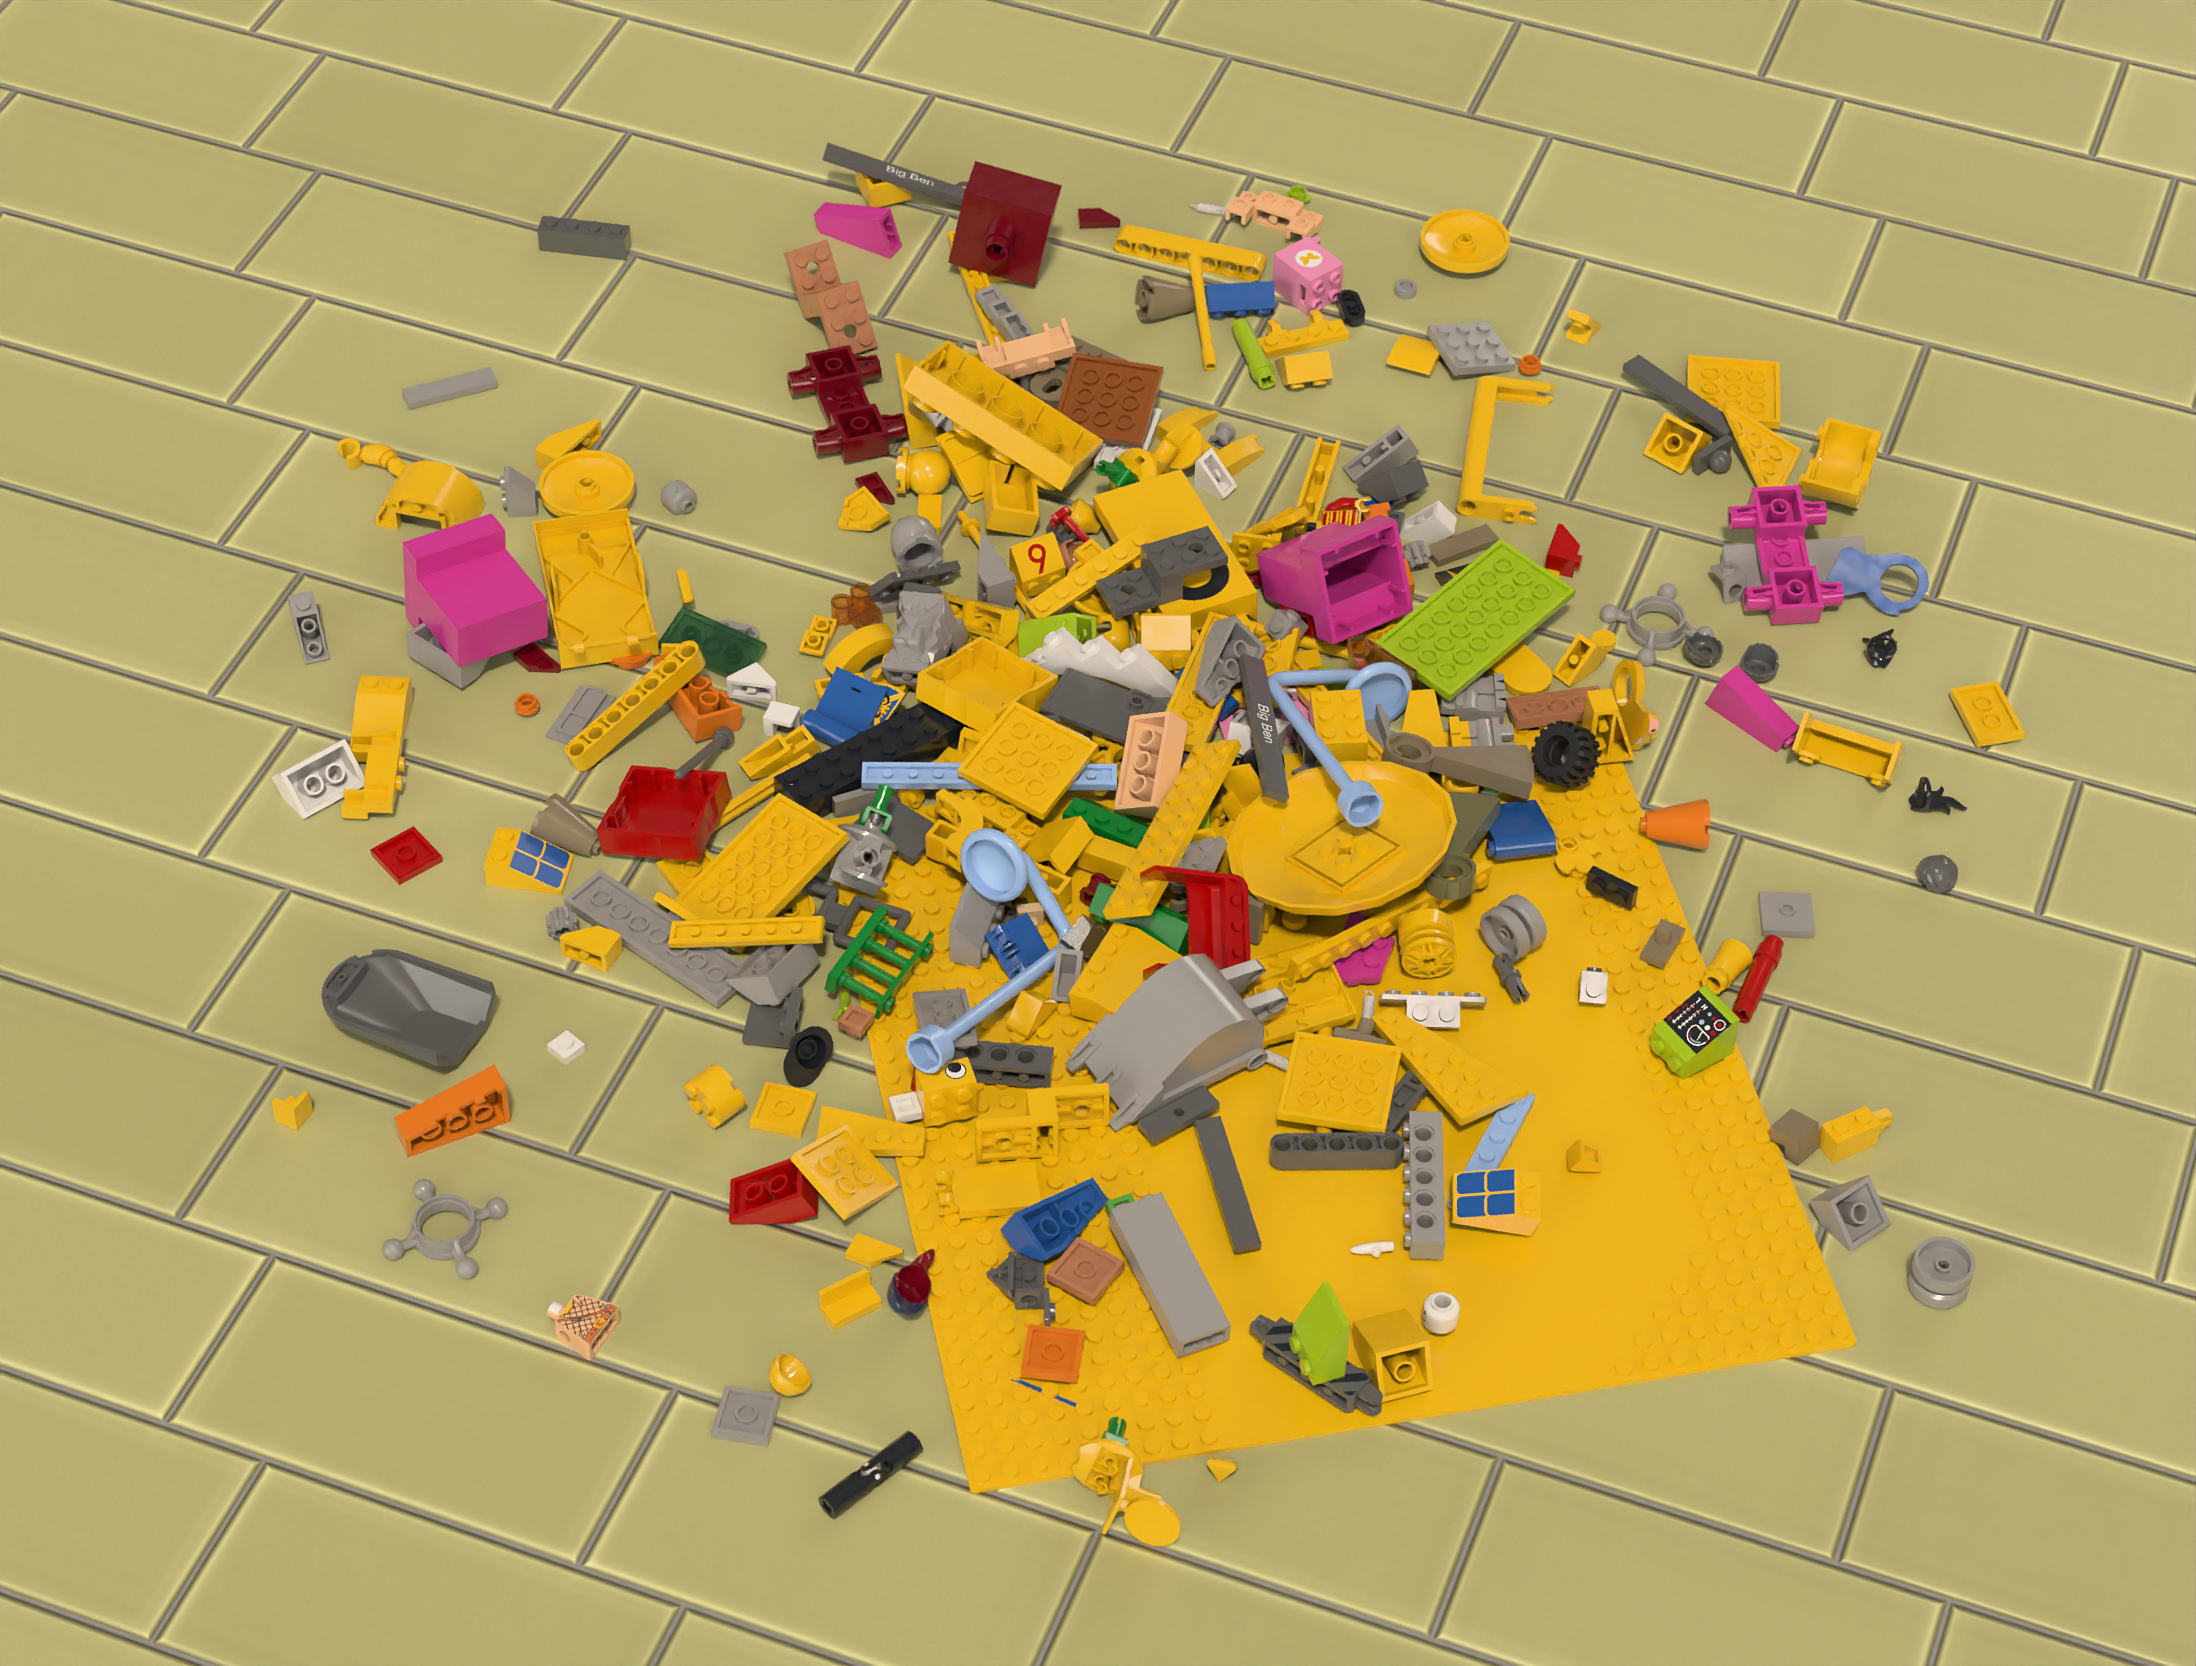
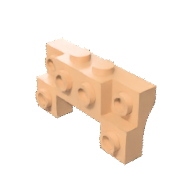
M1266 190L1260 196L1243 191L1239 197L1234 196L1226 207L1225 212L1226 220H1230L1236 214L1242 216L1241 224L1246 225L1252 217L1253 223L1285 232L1287 239H1290L1294 233L1302 235V239L1308 236L1311 238L1315 233L1320 232L1324 223L1323 215L1304 210V202Z
M1065 318L1060 319L1061 326L1049 329L1048 324L1044 323L1043 333L1002 343V346L998 336L994 337L995 344L982 347L981 341H976L981 362L1002 375L1009 373L1011 379L1055 367L1054 361L1071 357L1073 353H1076V348Z

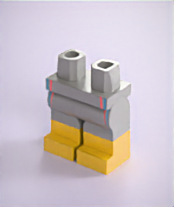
M1459 716L1449 717V747L1516 745V742H1502L1514 741L1513 724H1500L1499 717H1491V720L1482 718L1476 721H1459Z

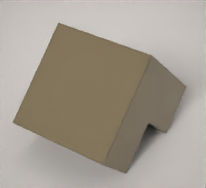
M1792 1108L1770 1127L1771 1139L1784 1146L1785 1159L1798 1166L1820 1147L1819 1122Z

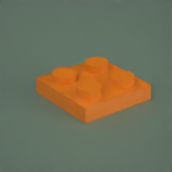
M1028 1324L1021 1377L1078 1383L1085 1330Z

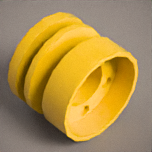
M1433 908L1418 909L1408 913L1400 920L1397 931L1401 946L1402 966L1406 972L1420 978H1433L1443 975L1453 968L1456 964L1457 954L1453 940L1452 921L1447 914Z

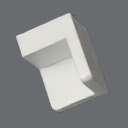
M771 701L763 716L764 735L774 737L779 725L798 728L801 723L800 707Z

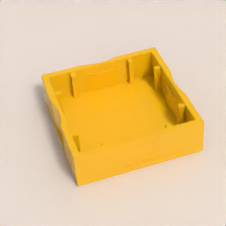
M980 636L961 647L953 655L941 659L920 671L917 678L916 698L986 735L1013 700L1035 712L1040 711V707L1058 683V675L1031 661L1022 659L1008 649Z

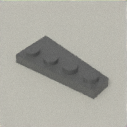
M957 560L936 564L930 568L928 566L920 567L914 571L908 569L900 574L892 572L867 589L870 597L880 595L881 598H886L895 594L894 591H902L905 582L930 586L936 580H940L941 583L952 580L954 578L953 574L961 570V567Z

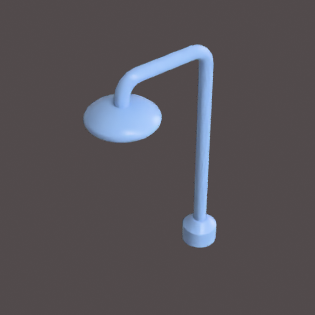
M1392 662L1373 663L1360 671L1355 669H1322L1275 672L1268 677L1271 698L1341 790L1337 799L1339 811L1348 823L1355 827L1370 825L1378 819L1383 811L1384 802L1382 797L1371 783L1363 780L1353 782L1282 686L1348 683L1345 690L1360 689L1365 720L1375 719L1376 704H1381L1384 714H1388L1391 722L1407 707L1409 692L1412 690L1409 674L1400 665Z
M982 828L973 831L967 836L960 852V861L966 879L979 894L996 902L1014 900L1023 892L1028 882L1056 929L1059 943L944 1029L937 1025L929 1024L911 1035L906 1043L908 1058L917 1069L925 1073H934L950 1062L954 1056L953 1042L1020 993L1021 990H1024L1054 968L1057 947L1073 949L1075 939L1071 924L1036 864L1026 852L1020 849L1013 839L999 830Z

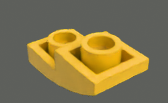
M814 615L809 630L805 631L799 652L823 657L833 640L838 627V620Z

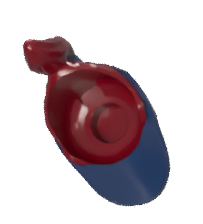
M934 1249L922 1253L911 1265L901 1268L893 1275L887 1290V1301L896 1312L907 1315L917 1314L927 1304L931 1291V1280L926 1270L931 1267L934 1261Z

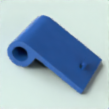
M837 667L816 710L809 709L804 714L800 726L803 724L814 738L836 746L871 727L889 690Z
M1536 800L1500 804V815L1488 831L1490 841L1486 842V850L1489 857L1492 856L1494 861L1556 852L1554 831Z

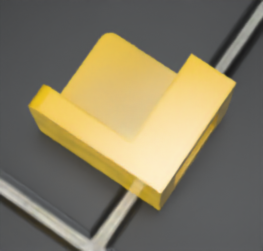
M303 1091L297 1099L289 1095L285 1101L276 1097L271 1101L275 1121L297 1131L313 1113L310 1093Z

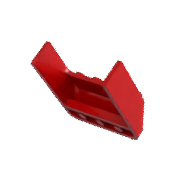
M1154 865L1140 873V878L1177 882L1182 883L1186 887L1189 955L1205 954L1216 963L1220 970L1251 960L1248 885L1243 877L1235 874ZM1157 963L1143 970V976H1152L1167 964Z

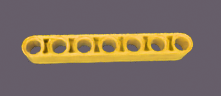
M1132 225L1122 226L1113 243L1115 250L1121 254L1189 268L1188 256L1199 254L1204 272L1253 282L1260 279L1267 263L1266 257L1259 252Z
M685 641L681 643L566 745L565 752L576 770L586 771L594 766L705 667L706 660L696 642Z

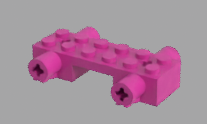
M1800 485L1754 487L1751 490L1746 506H1729L1727 510L1729 530H1753L1763 586L1744 587V610H1768L1771 625L1819 622L1824 607L1842 606L1844 590L1842 582L1827 583L1826 581H1819L1816 566H1810L1804 538L1807 526L1826 524L1825 501L1811 502L1802 500Z

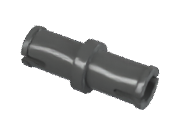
M1501 953L1503 960H1501L1499 954L1493 958V963L1501 975L1500 980L1503 986L1509 989L1515 1003H1521L1519 996H1521L1523 1002L1526 1001L1530 994L1521 981V973L1514 968L1507 953Z

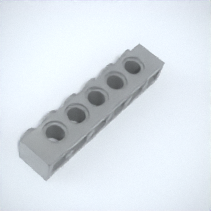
M1409 1111L1408 1122H1403V1138H1408V1143H1404L1403 1159L1408 1160V1165H1404L1403 1181H1408V1186H1404V1203H1409V1208L1404 1210V1225H1409V1230H1405L1404 1246L1410 1247V1258L1443 1260L1445 1249L1442 1112Z

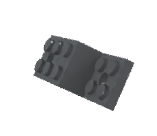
M1205 526L1142 545L1141 567L1096 580V588L1114 618L1117 619L1183 599V577L1228 564V556L1210 528ZM1192 550H1199L1201 552L1195 553ZM1126 591H1130V592H1133V594H1129V595H1128V594L1125 593V592H1126Z

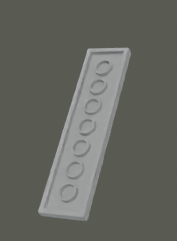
M599 870L564 899L565 906L568 909L571 908L573 912H576L577 915L594 926L612 929L621 934L622 945L717 1008L738 991L729 985L726 979L743 963L718 947L670 948L668 942L672 921L677 920L603 871Z

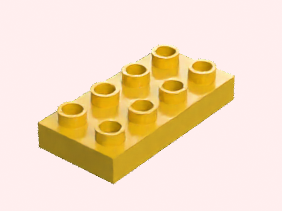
M949 340L918 362L903 386L904 390L914 395L912 401L918 408L928 413H942L953 421L952 428L958 434L969 439L979 437L993 446L991 452L998 460L1011 465L1017 462L1032 472L1031 479L1037 485L1047 490L1058 488L1062 491L1092 463L1104 440Z

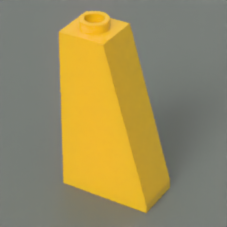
M1410 690L1402 733L1419 735L1428 740L1433 747H1447L1435 690Z

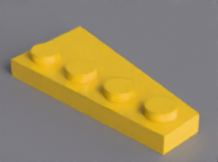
M822 1106L816 1141L846 1124L874 1156H924L927 1138L926 1128Z

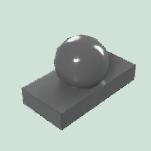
M1724 435L1694 454L1692 472L1699 476L1710 468L1719 473L1727 471L1732 464L1730 452L1733 438Z

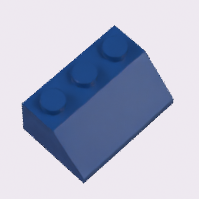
M1274 281L1204 286L1208 314H1211L1213 318L1225 317V313L1234 312V316L1248 315L1247 311H1256V315L1270 314V310L1276 308Z

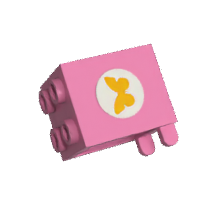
M1308 236L1274 254L1272 279L1274 281V291L1306 316H1309L1311 310H1320L1336 302L1338 293L1342 291L1344 263L1320 246L1321 239L1317 236L1312 238Z

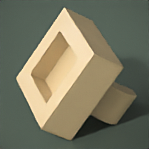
M1040 902L1016 905V918L1027 912L1036 928L1043 925L1044 909Z

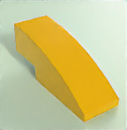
M802 724L785 737L778 733L743 757L738 763L749 778L753 780L770 776L806 753L812 757L820 752L821 749Z

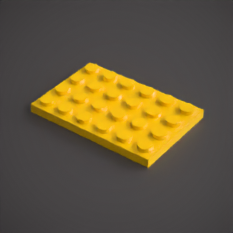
M778 793L674 900L705 920L774 918L850 838L845 831Z

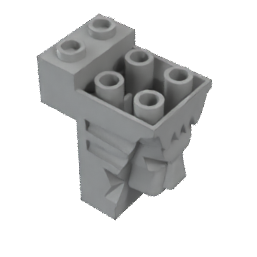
M900 591L899 610L901 617L896 621L898 630L893 634L894 646L890 649V653L884 657L881 669L888 683L917 686L918 673L937 661L946 658V656L953 655L961 647L965 646L969 633L963 619L955 618L946 595Z

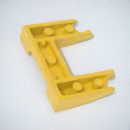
M1196 406L1181 410L1157 424L1156 439L1162 441L1174 427L1181 424H1190L1200 430L1219 416V411H1207L1198 409ZM1253 433L1228 444L1220 450L1204 441L1201 456L1209 448H1212L1231 477H1233L1262 456L1265 449L1258 446L1256 443L1258 442V437Z

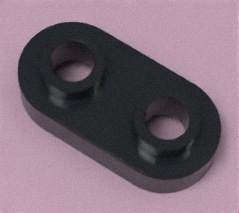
M1342 290L1341 293H1338L1337 307L1343 321L1350 326L1362 324L1365 321L1366 311L1359 294L1353 290Z

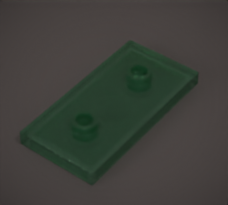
M682 606L658 642L660 649L662 643L681 644L685 641L696 642L706 660L704 668L725 678L755 662L758 663L767 649L765 642Z

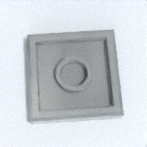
M725 1386L711 1432L712 1438L768 1447L781 1403V1394Z

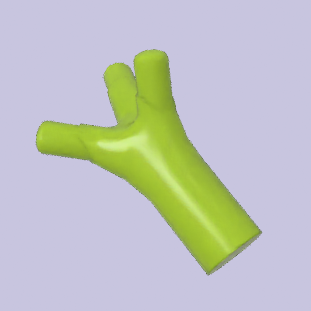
M841 988L839 990L840 1003L838 1011L833 1017L835 1021L851 1005L848 988Z

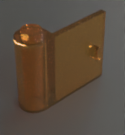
M1356 636L1349 640L1347 644L1349 669L1360 671L1373 663L1392 662L1400 665L1407 671L1411 678L1412 690H1418L1416 669L1364 636Z

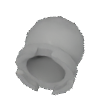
M908 515L896 522L891 529L890 542L891 548L896 553V562L901 571L908 569L914 571L924 566L930 568L942 563L943 547L937 539L936 529L927 518L919 515Z

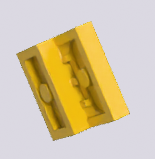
M1402 334L1394 344L1386 364L1430 375L1436 369L1437 360L1441 355L1431 341Z

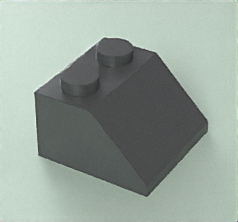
M1420 460L1357 482L1360 489L1379 502L1392 501L1393 505L1407 500L1405 495L1409 499L1422 494L1420 489L1429 486Z

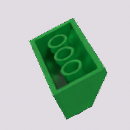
M1075 797L1062 813V820L1081 816L1094 835L1135 849L1138 848L1150 824L1124 813L1116 812L1114 809L1088 798Z
M1099 883L1088 909L1089 912L1096 915L1095 920L1108 925L1110 922H1116L1135 927L1177 953L1186 954L1189 951L1188 916L1157 903L1151 915L1107 920L1103 910L1117 884Z

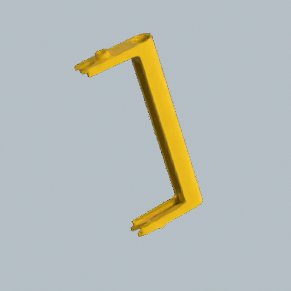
M1482 376L1477 380L1456 505L1457 511L1461 515L1522 524L1536 523L1537 519L1532 515L1519 514L1521 511L1537 512L1538 508L1534 506V502L1482 494L1496 401L1549 405V402L1554 401V398L1549 395H1539L1537 391L1550 392L1555 390V386L1544 382L1494 376Z

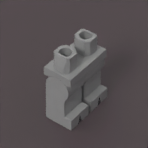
M1494 673L1493 678H1477L1451 701L1441 698L1440 714L1453 715V717L1459 716V721H1476L1482 718L1491 720V717H1499L1500 724H1503L1506 711L1504 673Z

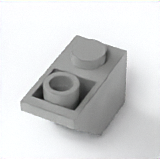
M504 466V476H500V488L506 492V494H502L503 508L508 509V517L537 516L535 482L512 467Z

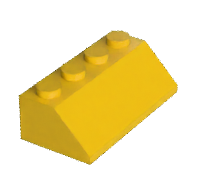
M897 353L895 357L911 450L936 446L937 443L934 439L938 435H942L941 426L935 427L923 411L913 403L912 398L914 395L903 389L912 369L918 362Z

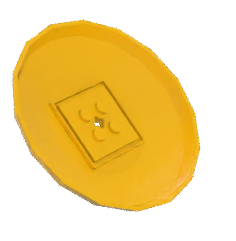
M1339 762L1353 782L1363 780L1371 783L1384 802L1383 811L1376 821L1364 827H1355L1349 824L1339 811L1337 799L1341 790L1324 767L1303 770L1286 779L1290 797L1285 803L1265 797L1261 793L1237 816L1226 842L1231 873L1243 877L1248 885V890L1261 902L1293 914L1338 916L1381 906L1418 887L1443 862L1457 823L1450 794L1426 773L1393 762Z

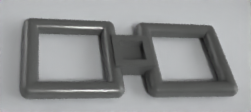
M812 880L803 887V889L826 896L816 916H824L825 928L835 931L833 941L847 947L854 938L847 936L846 933L860 907L875 911L879 904L889 909L887 915L899 918L894 927L903 932L911 918V912L860 895L853 897L849 907L835 903L839 890ZM777 914L775 917H787V916H783V915ZM889 936L885 947L894 951L898 941ZM871 950L870 952L865 951L866 953L882 957Z

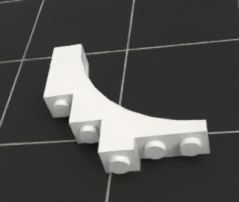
M1064 627L1055 632L1048 633L1044 638L1042 648L1036 649L1024 658L1021 657L1056 675L1063 674L1070 667L1089 676L1108 679L1132 690L1137 689L1150 695H1173L1177 684V678L1140 643L1131 648H1126L1120 653L1102 635L1093 640H1088L1082 645Z

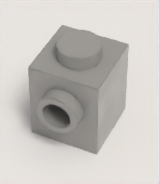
M1277 609L1264 629L1275 640H1282L1292 633L1291 630L1299 628L1301 633L1300 640L1309 626L1295 611L1288 609V611Z

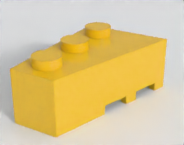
M1612 689L1587 691L1582 727L1590 730L1596 736L1595 741L1599 742L1600 747L1597 751L1601 752V757L1597 758V762L1602 764L1635 760Z

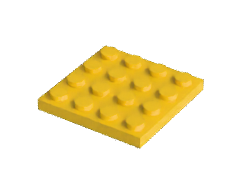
M1688 355V389L1721 412H1723L1722 408L1727 402L1769 429L1780 428V362ZM1686 415V422L1697 423Z
M1013 700L957 769V775L1044 820L1099 751V744Z
M1296 1031L1277 1111V1120L1355 1132L1385 1133L1402 1055V1047Z

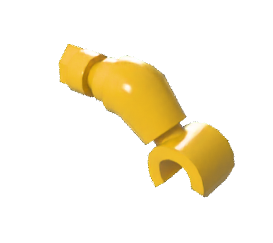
M352 438L343 439L337 444L339 455L344 458L347 457L349 470L358 468L364 462L365 464L386 468L397 477L400 471L407 466L406 462L396 455V451L386 444L364 445L363 449H361L360 443Z

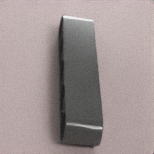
M1394 1132L1280 1133L1271 1138L1269 1162L1272 1167L1281 1170L1391 1169L1398 1167L1402 1163L1404 1140L1401 1135Z

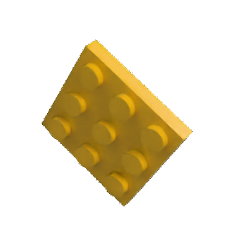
M846 1124L795 1152L790 1158L843 1220L892 1193L899 1186L898 1182Z

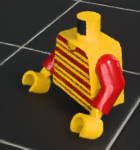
M1366 496L1361 499L1341 497L1327 504L1325 509L1320 510L1319 520L1309 519V522L1305 524L1304 533L1311 532L1333 522L1348 526L1360 523L1362 512L1372 509L1364 506V501L1372 500L1371 497Z

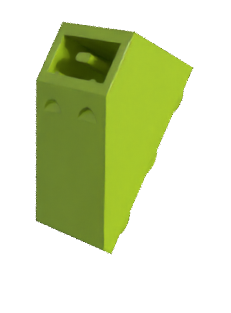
M1066 613L1019 621L1017 632L1018 657L1024 658L1036 649L1042 648L1045 636L1062 627L1084 645L1088 640L1097 638L1096 617L1078 613Z

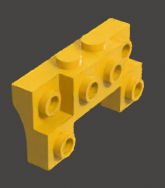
M389 727L373 733L352 732L353 747L350 750L357 762H367L364 790L344 789V804L341 805L342 818L368 819L369 813H393L397 792L402 791L403 777L400 775V772L405 771V757H401L403 729L401 727Z
M961 789L956 794L950 792V794L956 795L960 801H963L968 796L973 799L982 812L984 828H992L1005 833L1023 851H1025L1042 829L1026 819V812L1023 809L987 790L982 793L976 789ZM935 805V806H934L935 818L940 819V818L942 817V815L939 814L938 812H936V805Z

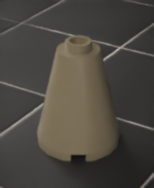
M1142 276L1143 279H1139L1137 282L1135 302L1139 303L1140 310L1136 309V313L1141 321L1155 320L1196 309L1193 287L1151 276Z
M557 793L551 795L544 803L548 807L543 812L539 810L530 829V834L562 849L589 857L593 854L597 855L601 851L597 829L562 796Z

